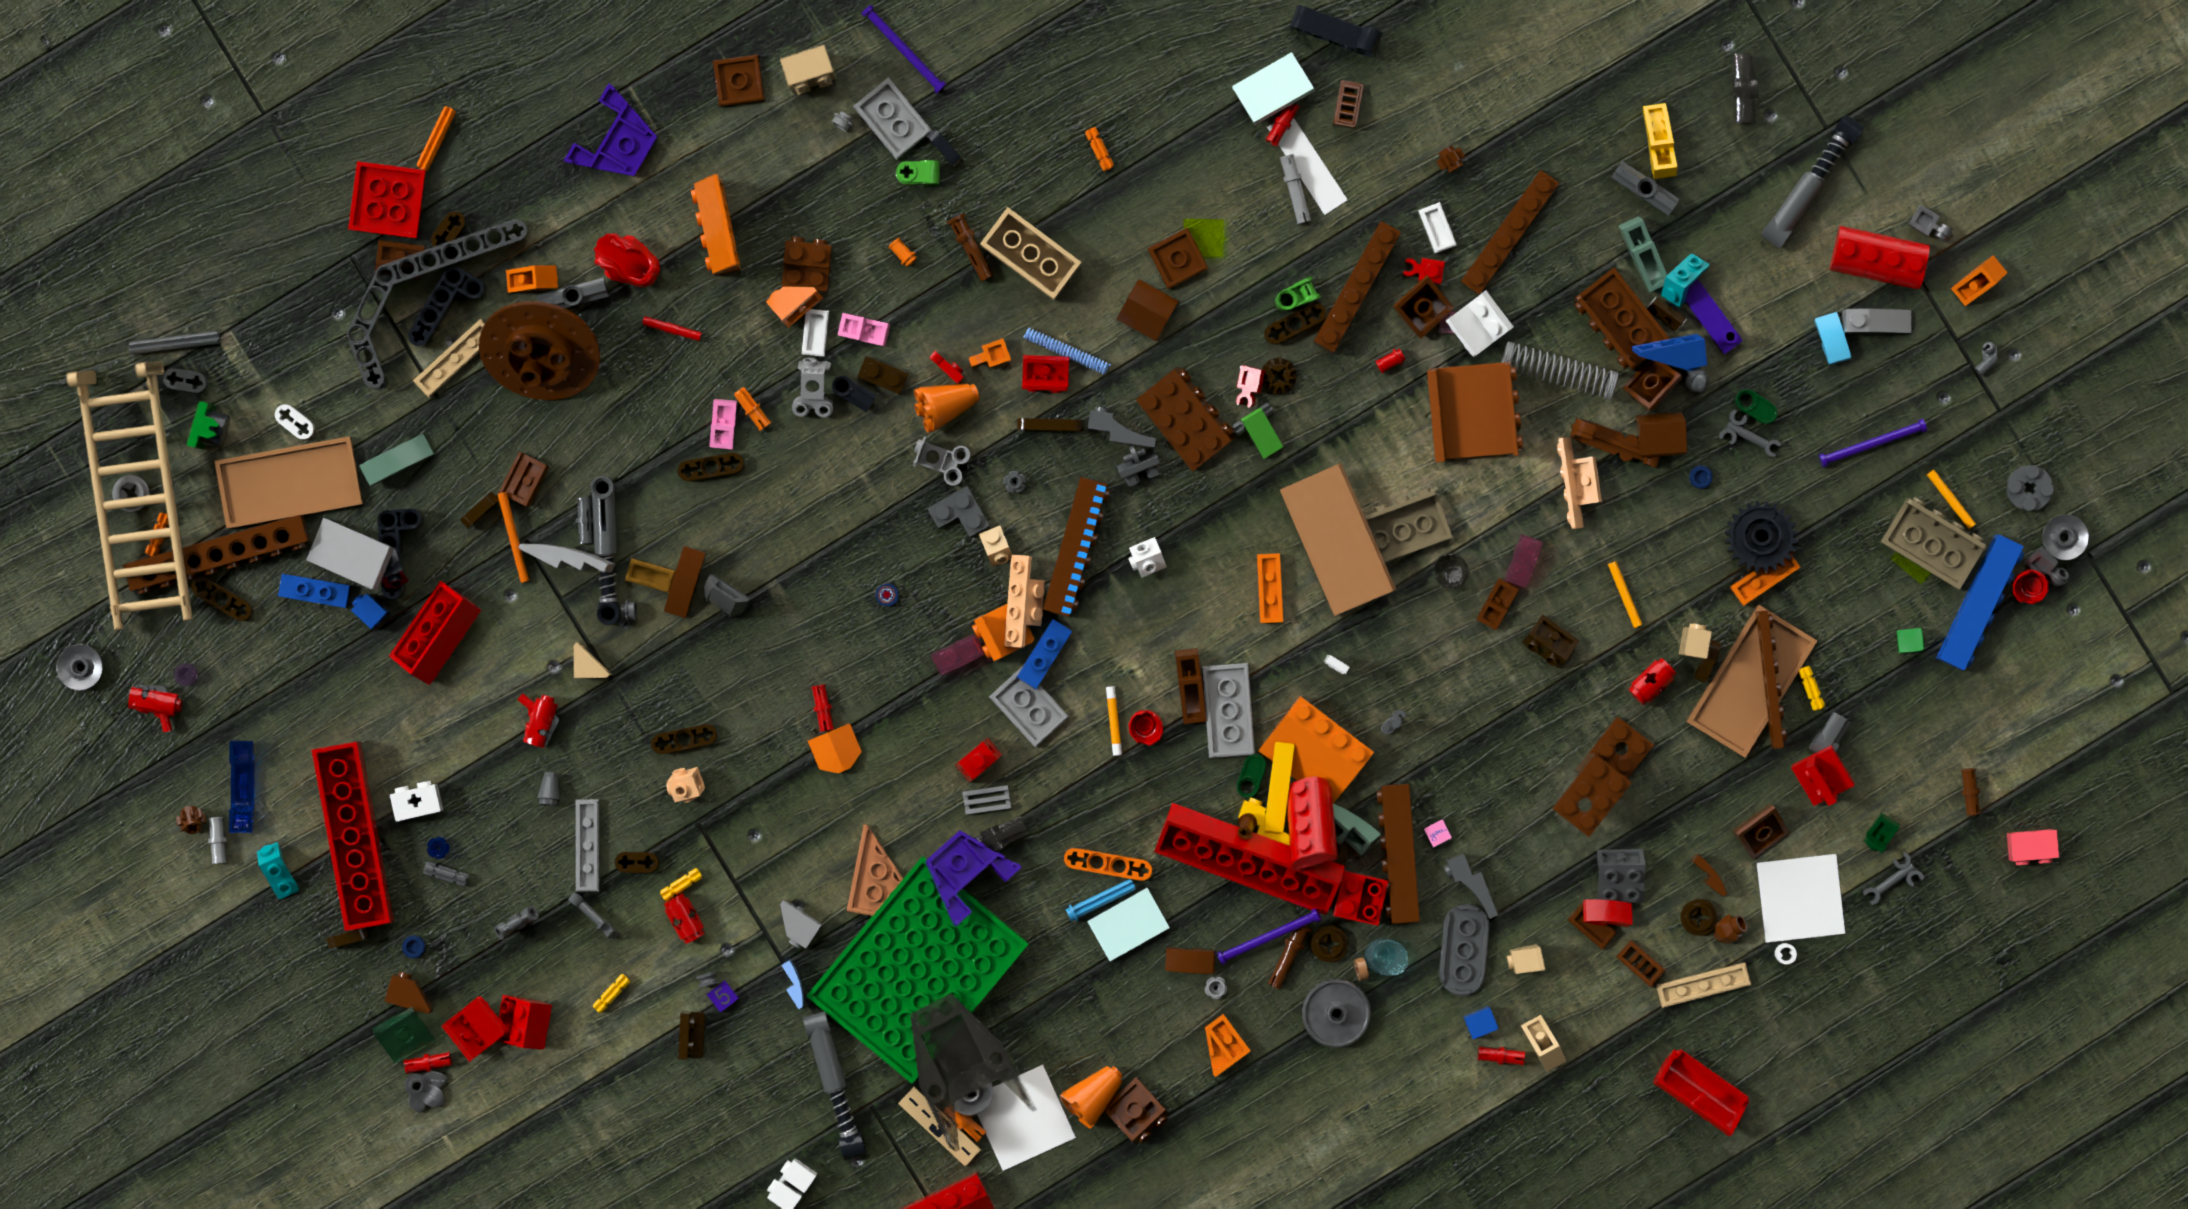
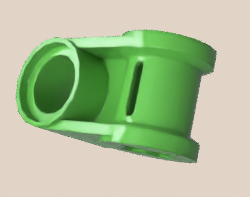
M934 160L902 162L897 167L896 177L900 183L905 185H940V162ZM904 168H909V172H913V174H909V178H904V174H900V172L904 171Z
M1312 276L1282 290L1276 296V307L1281 311L1287 312L1319 299L1321 296L1316 293L1311 282L1313 280ZM1282 295H1289L1292 298L1291 306L1287 307L1281 304L1280 298Z

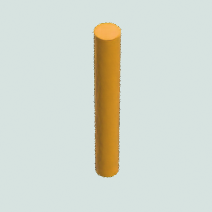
M1932 470L1927 476L1966 527L1968 529L1972 528L1976 523L1936 471Z
M1616 561L1608 564L1632 625L1636 628L1642 625V622Z

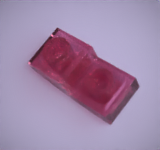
M1521 534L1514 549L1512 561L1505 574V581L1524 588L1527 587L1543 544L1542 541Z
M972 634L956 641L950 646L933 652L931 657L940 675H943L983 656L985 652L976 634Z

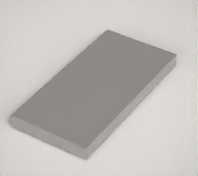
M323 518L306 560L377 591L394 548Z
M1248 663L1202 666L1209 758L1255 754Z

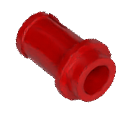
M1400 348L1397 350L1392 349V353L1375 361L1382 374L1398 364L1403 365L1402 362L1406 361Z

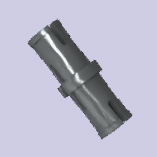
M592 497L577 498L578 518L576 523H578L579 532L578 544L593 543Z

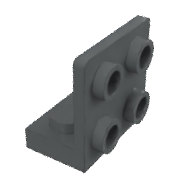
M1643 849L1597 850L1599 869L1597 899L1628 903L1643 902L1646 867Z

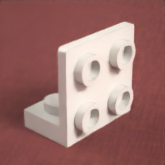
M1487 291L1480 294L1446 320L1451 330L1473 357L1513 328V325Z

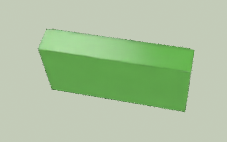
M1261 408L1241 419L1264 459L1283 448Z

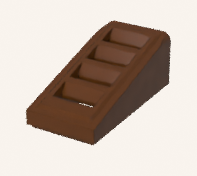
M1341 80L1332 125L1350 129L1356 128L1364 84ZM1344 88L1356 89L1358 92L1357 94L1344 92ZM1343 96L1355 98L1356 102L1343 101L1342 99ZM1341 105L1354 107V112L1341 109ZM1344 114L1353 117L1352 120L1339 118V115Z
M1632 940L1616 956L1617 959L1651 988L1667 972L1666 969ZM1634 948L1636 953L1627 961L1625 959L1626 956ZM1642 955L1643 959L1634 967L1632 964ZM1649 961L1651 964L1641 973L1639 970ZM1656 967L1658 970L1648 979V974Z

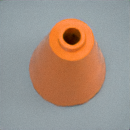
M1106 1066L1062 1092L1060 1100L1072 1114L1079 1117L1078 1120L1084 1126L1091 1129L1121 1086L1122 1080L1120 1078L1122 1074L1114 1066L1112 1068Z

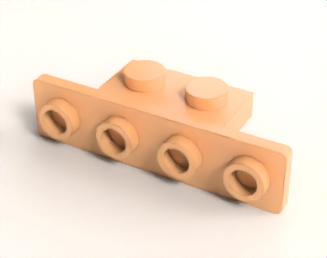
M1571 437L1559 438L1557 450L1562 460L1561 476L1565 480L1564 498L1568 502L1569 508L1567 513L1568 523L1572 529L1583 528L1581 505L1602 502L1596 456L1574 459Z
M1011 556L1004 645L1008 647L1024 648L1026 625L1041 626L1045 580L1030 579L1031 556Z

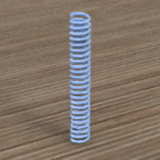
M1031 327L1028 328L1024 335L1026 340L1033 343L1036 342V345L1039 344L1043 348H1049L1050 351H1056V354L1066 355V357H1069V360H1076V363L1079 362L1083 366L1086 364V367L1089 366V369H1096V372L1099 371L1103 375L1111 366V364L1107 365V362L1104 363V360L1101 361L1099 359L1097 361V357L1094 359V356L1091 357L1087 353L1084 355V351L1082 353L1081 350L1077 352V348L1074 350V347L1071 348L1067 344L1064 346V342L1061 344V341L1058 342L1057 339L1054 341V338L1051 339L1047 335L1044 337V333L1041 335V332H1034V329L1031 330Z

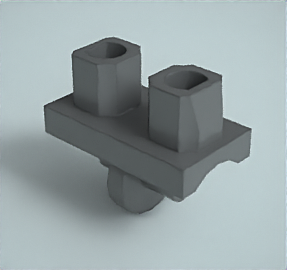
M1133 445L1129 447L1131 453L1123 456L1125 463L1116 466L1121 478H1124L1128 486H1133L1140 482L1137 472L1144 469L1148 478L1160 474L1158 466L1160 462L1155 451L1146 454L1144 448L1135 451Z

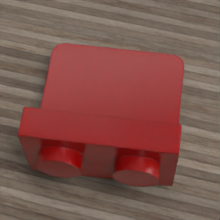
M481 996L475 998L460 1012L441 1025L469 1062L507 1033V1028L504 1026L503 1021L497 1017L488 1002Z

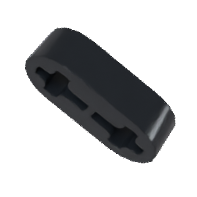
M936 129L927 135L931 143L955 169L964 162L961 156Z

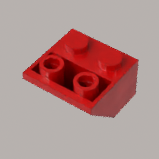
M1344 870L1336 893L1332 915L1378 926L1388 881Z
M503 995L499 1019L503 1021L504 1026L507 1028V1033L497 1041L520 1048L544 1050L552 1004Z

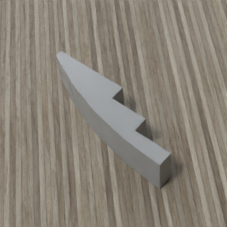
M520 544L518 547L555 568H566L567 564L579 570H589L590 566H593L603 572H612L615 563L597 555L569 547L548 544Z

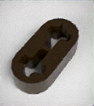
M458 211L449 212L431 237L432 245L437 246L439 242L436 239L437 236H444L446 231L449 232L445 239L447 242L457 239L466 226L465 216ZM459 216L461 225L459 227L455 225L450 231L449 227L452 224L450 218Z
M490 492L461 518V523L467 529L471 528L499 502L498 497L493 492Z
M1710 640L1707 659L1701 658L1694 675L1695 680L1702 683L1707 681L1722 643Z
M626 851L621 852L615 858L616 868L624 873H650L656 870L659 865V858L653 852ZM624 855H626L628 860H635V864H629L627 868H624L623 864H619V860H622ZM647 856H650V859L654 860L655 864L651 865L650 869H647L645 864H639V860H645Z
M368 927L327 937L326 941L328 948L331 949L371 938Z

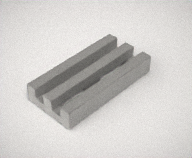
M1008 785L963 791L966 814L1011 808ZM1004 791L1005 794L968 800L969 795ZM999 800L1006 801V804L973 809L969 807L971 804Z

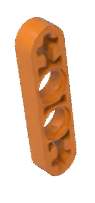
M1070 848L1064 855L1065 864L1072 869L1140 881L1148 879L1152 874L1151 864L1143 859L1080 848ZM1077 852L1078 857L1084 858V853H1088L1087 867H1082L1083 862L1076 861L1075 865L1071 864V860L1067 859L1068 855ZM1093 856H1100L1103 859V866L1101 868L1095 869L1090 865V860ZM1121 859L1125 862L1126 868L1123 872L1118 873L1113 870V863ZM1129 861H1134L1133 867H1140L1141 864H1145V868L1149 869L1148 873H1144L1141 877L1139 872L1132 870V875H1127Z

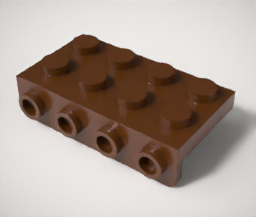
M1612 268L1574 298L1576 301L1574 304L1575 308L1581 315L1586 314L1591 320L1588 322L1589 326L1595 333L1600 332L1605 338L1602 342L1609 351L1614 350L1619 356L1616 360L1623 369L1628 368L1631 371L1646 359L1634 353L1632 346L1670 339L1615 268Z
M1176 367L1137 398L1136 401L1189 468L1194 471L1235 439L1233 436L1234 431L1228 423H1223L1218 417L1220 413L1216 407L1207 403L1204 399L1206 397L1204 392L1198 386L1195 387L1192 384L1189 373L1184 368Z

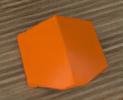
M850 723L808 741L819 770L833 773H841L850 769L862 752Z

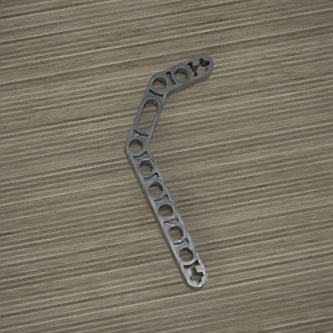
M512 219L394 260L377 268L347 333L362 378L368 387L377 388L384 381V372L370 337V332L393 284L519 241L527 234V226L522 220ZM517 223L519 227L523 226V229L520 230V235L516 236L515 233L508 234L510 239L505 240V233L501 229L502 227L506 226V231L513 229V224ZM498 231L502 236L500 242L491 243L488 239L490 232ZM477 239L480 243L479 248L476 251L469 250L466 246L468 240ZM447 247H456L458 255L452 259L446 257L444 252ZM426 254H433L436 257V263L432 266H426L423 263V257ZM409 261L413 263L414 270L412 273L406 274L401 270V265ZM389 269L393 274L391 280H381L379 277L380 271ZM373 290L381 291L383 297L375 315L371 319L363 318L361 310L370 292ZM354 328L363 329L365 335L362 339L356 340L352 337L351 332ZM367 349L372 352L373 356L371 360L363 361L360 359L359 353ZM376 362L377 366L372 368L374 373L380 374V376L377 378V382L374 383L373 380L367 379L370 377L369 368L364 370L363 367L370 366Z

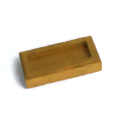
M631 558L625 581L669 593L675 571Z

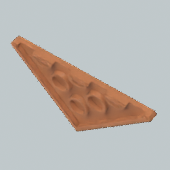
M864 824L847 911L873 916L903 880V877L869 826Z

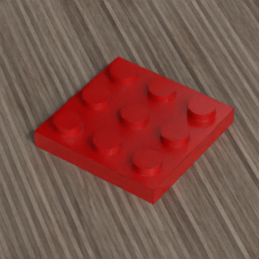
M357 161L348 230L418 239L426 170Z

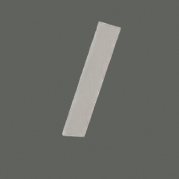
M1293 118L1290 123L1292 126L1289 130H1286L1279 146L1285 155L1294 154L1298 174L1301 173V180L1325 215L1347 201V198ZM1275 123L1267 127L1269 131H1271Z

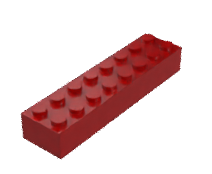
M361 741L313 749L311 751L344 929L348 931L391 923L394 921Z
M1175 803L1171 804L1154 850L1155 853L1310 910L1317 908L1319 913L1327 915L1341 883L1345 866L1328 860L1294 872L1291 868L1289 845L1252 832L1251 838L1247 840L1241 839L1238 836L1239 827Z

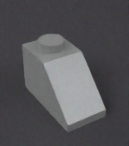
M783 899L780 906L786 935L790 938L789 943L798 949H801L802 946L807 948L822 924Z

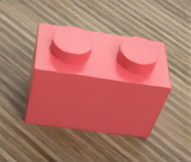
M2057 830L2007 833L2009 861H2016V865H2028L2030 860L2037 859L2039 863L2053 862L2052 858H2059Z

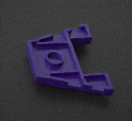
M608 83L598 101L619 113L596 154L573 143L564 161L570 164L635 177L658 137L617 90Z
M960 830L925 861L955 927L972 913L956 894L983 869L990 865L1006 882L1022 868L1018 863H1013L1006 859L1004 855L987 848L985 844Z

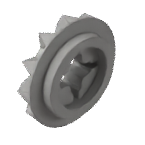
M124 476L113 487V500L126 499L128 494L123 488L131 490L135 486V494L138 497L149 496L148 485L138 476ZM136 506L121 509L127 512H134L140 510L144 506Z

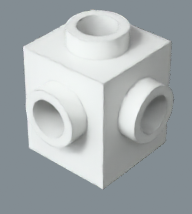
M1155 537L1129 548L1132 557L1128 559L1133 571L1138 569L1141 578L1167 567Z

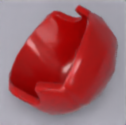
M2025 570L2018 574L2013 582V594L2021 603L2036 604L2045 599L2049 592V581L2042 572L2037 570Z
M1139 710L1132 715L1129 721V734L1137 743L1151 746L1161 739L1163 722L1155 712Z

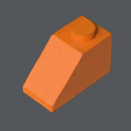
M1993 255L1951 289L1966 306L1997 284L2008 272Z
M534 265L506 270L508 293L544 291L558 288L556 265Z
M782 287L780 290L774 291L766 303L789 328L821 301L823 297L814 287Z

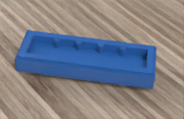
M282 574L278 596L347 608L351 585Z
M1052 619L1016 678L1036 690L1072 631Z

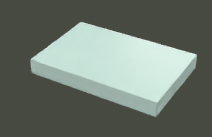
M1292 52L1232 86L1254 125L1315 91Z
M1148 888L1087 921L1109 961L1170 928Z

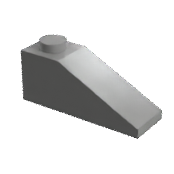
M1845 309L1842 310V328L1844 334L1911 333V310Z

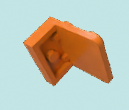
M1007 604L975 619V625L972 626L977 638L982 637L986 644L982 648L987 658L992 657L994 661L1020 649V647L1004 645ZM1026 625L1025 646L1034 641L1028 625Z

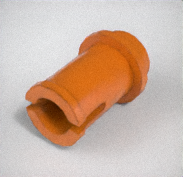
M897 238L889 245V249L902 261V266L909 267L917 260L916 253L911 252L900 238Z

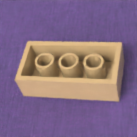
M1008 207L980 243L981 247L1052 300L1056 299L1081 265V261Z

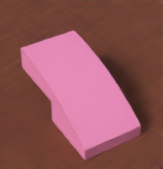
M843 313L838 336L885 347L891 324Z
M714 399L710 447L733 449L737 401Z

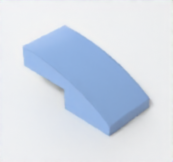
M790 959L782 967L794 984L787 988V992L797 1008L800 1009L804 1006L803 988L799 974Z

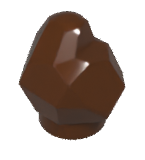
M1726 915L1716 925L1714 932L1716 940L1727 944L1739 941L1743 933L1747 931V924L1744 918L1740 915L1735 917Z

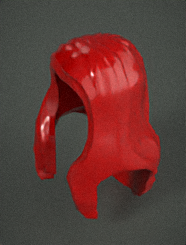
M617 233L605 234L604 237L598 239L596 247H594L596 258L594 264L604 269V274L609 279L637 287H649L656 281L660 272L659 261L634 236L626 235L625 237H620Z

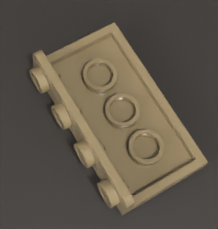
M1429 487L1418 491V497L1409 499L1408 495L1395 500L1396 505L1388 507L1387 503L1374 507L1375 512L1368 515L1363 511L1384 562L1452 538L1436 490L1431 491Z
M1915 497L1913 500L1906 499L1880 543L1957 590H1960L1982 552L1988 547L1984 544L1985 540L1974 533L1972 536L1965 533V527L1953 521L1952 524L1944 520L1946 516L1935 509L1931 512L1924 508L1926 504Z

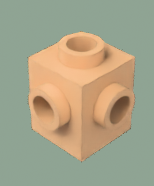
M698 767L685 770V768L677 769L672 772L671 777L667 781V791L673 797L674 802L683 801V803L693 801L705 789Z

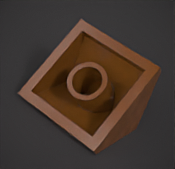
M1427 275L1393 306L1397 316L1420 339L1454 309L1452 304Z
M1138 279L1117 320L1157 341L1179 301Z
M1649 359L1622 389L1646 412H1650L1683 377L1667 364Z
M1682 412L1636 415L1641 458L1687 454L1686 420Z
M1770 804L1732 830L1752 859L1758 857L1790 833L1776 808Z

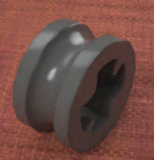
M716 971L696 976V979L700 981L699 988L718 983V979L715 978Z

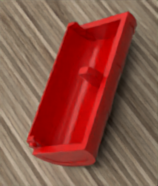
M1839 225L1829 270L1919 290L1924 279L1930 246Z
M1312 776L1289 784L1287 820L1292 870L1295 872L1328 860L1335 861L1338 857L1332 788L1329 786V781L1322 777Z
M1674 1049L1669 1054L1653 1081L1654 1085L1671 1095L1728 1137L1733 1134L1749 1103V1097L1682 1049L1677 1051Z

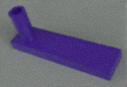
M1698 279L1695 280L1688 288L1685 303L1724 355L1743 340Z

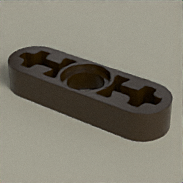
M1311 303L1267 326L1264 331V338L1272 345L1279 344L1322 322L1326 316V310L1320 303ZM1312 307L1316 310L1320 309V318L1317 320L1315 317L1308 319L1310 324L1306 326L1305 319L1300 313L1304 311L1306 316L1312 312ZM1292 317L1299 318L1302 323L1301 328L1298 330L1290 329L1288 325L1289 319ZM1284 322L1285 329L1290 334L1285 336L1284 331L1278 335V340L1269 338L1270 329L1279 330L1282 328L1280 323Z
M1017 418L1016 430L1082 432L1083 420Z
M726 453L686 460L680 463L678 475L685 481H694L735 474L743 469L744 459L738 453ZM733 456L736 460H740V464L736 465L735 470H733L732 466H725L726 471L721 472L722 465L719 458H724V463L731 461ZM713 460L717 463L718 468L715 473L709 474L705 471L704 466L707 461ZM701 462L702 476H698L699 471L692 472L691 477H687V474L682 473V470L686 469L687 464L691 468L698 467L696 463Z
M200 576L193 580L191 584L192 592L238 621L248 620L252 616L253 608L248 601L208 577ZM206 581V587L211 590L214 589V586L217 587L212 593L211 599L208 598L210 593L207 591L199 592L198 582L203 583ZM220 592H225L228 595V602L225 605H219L216 602V596ZM234 598L237 600L234 602L235 605L239 607L246 606V615L239 617V611L231 607L230 611L227 610L232 605Z
M703 724L660 733L652 738L651 747L654 752L665 754L708 745L716 740L717 730L711 724ZM704 728L713 732L709 741L702 737L698 738L699 743L695 744V736L692 730L696 729V734L703 733ZM682 732L688 733L691 737L690 743L686 746L678 742V736ZM670 734H674V744L677 748L672 749V744L666 745L665 750L656 747L659 737L666 741L671 740Z

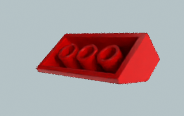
M440 581L389 657L409 674L430 685L459 642L464 638L472 623L477 619L481 609L453 588Z
M975 1172L900 1209H995L978 1172Z

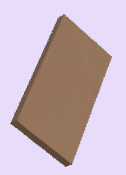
M350 436L214 461L227 529L363 504Z
M1342 463L1280 490L1334 616L1396 590Z
M1757 605L1686 721L1746 758L1768 722L1755 612L1767 609L1760 605ZM1768 611V615L1771 614L1773 618V628H1770L1771 638L1774 637L1776 642V651H1773V659L1777 660L1779 673L1775 674L1776 683H1780L1781 697H1778V702L1780 703L1817 640Z

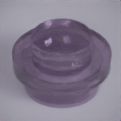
M182 663L176 667L174 678L180 685H191L197 679V670L190 663Z

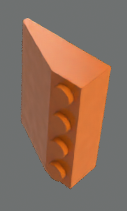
M718 174L711 175L694 183L695 190H691L693 203H698L699 207L696 219L698 226H703L704 235H700L703 249L707 248L709 257L705 258L707 270H712L713 275L741 270L723 181Z
M1299 696L1258 750L1273 762L1276 742L1294 744L1291 776L1297 781L1312 776L1325 778L1329 781V786L1332 788L1333 803L1374 753L1301 696Z

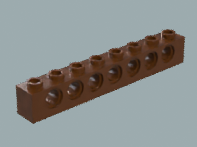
M304 515L293 516L182 548L187 581L195 579V574L203 572L204 576L217 573V568L225 566L226 570L240 566V561L248 560V563L262 560L261 556L270 553V557L284 554L283 549L292 547L293 551L305 548V543L311 542ZM283 530L289 533V540L286 543H282L279 540V533ZM261 536L267 540V546L264 549L257 547V539ZM241 542L245 546V552L239 556L235 553L234 548L237 543ZM216 549H220L223 553V558L219 562H216L212 557ZM173 551L123 564V568L173 562ZM194 555L199 556L201 559V563L197 568L192 567L190 563ZM170 572L157 573L156 578L152 581L146 575L127 577L130 591H137L138 594L150 592V587L159 585L160 588L173 585V580H177L176 573L171 574Z

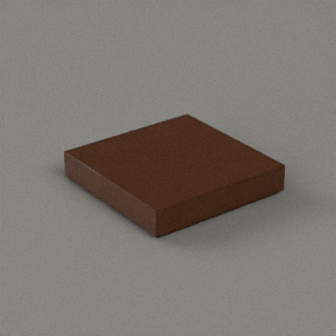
M758 54L713 61L719 107L765 101Z
M1188 227L1147 248L1168 289L1209 269Z

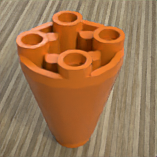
M974 384L926 386L914 390V395L918 402L914 404L915 411L918 417H923V424L927 433L938 430L980 401L978 390Z

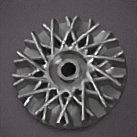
M1336 978L1322 981L1310 990L1303 1002L1302 1019L1304 1026L1310 1036L1324 1046L1333 1048L1349 1046L1358 1041L1369 1026L1371 1018L1369 1001L1364 992L1348 980ZM1334 1009L1341 1011L1339 1017L1332 1016Z

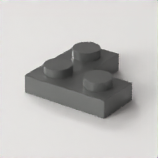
M967 486L927 508L938 528L958 517L969 537L989 527L986 518Z

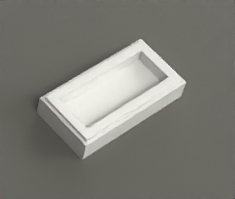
M1440 202L1418 211L1434 253L1456 246Z
M810 309L806 313L802 355L825 357L829 311Z
M1327 655L1324 660L1326 665L1341 674H1346L1350 668L1331 655Z

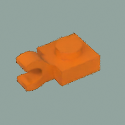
M1004 338L982 345L983 353L969 357L971 367L987 362L989 368L1011 361Z

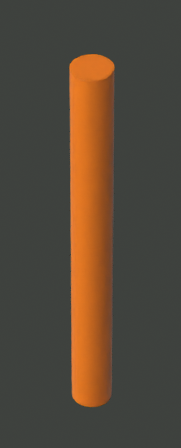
M498 493L520 582L529 581V576L522 550L518 548L520 542L507 493Z

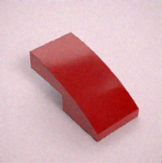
M1598 899L1583 901L1584 923L1598 926L1613 924L1629 927L1633 925L1632 903Z

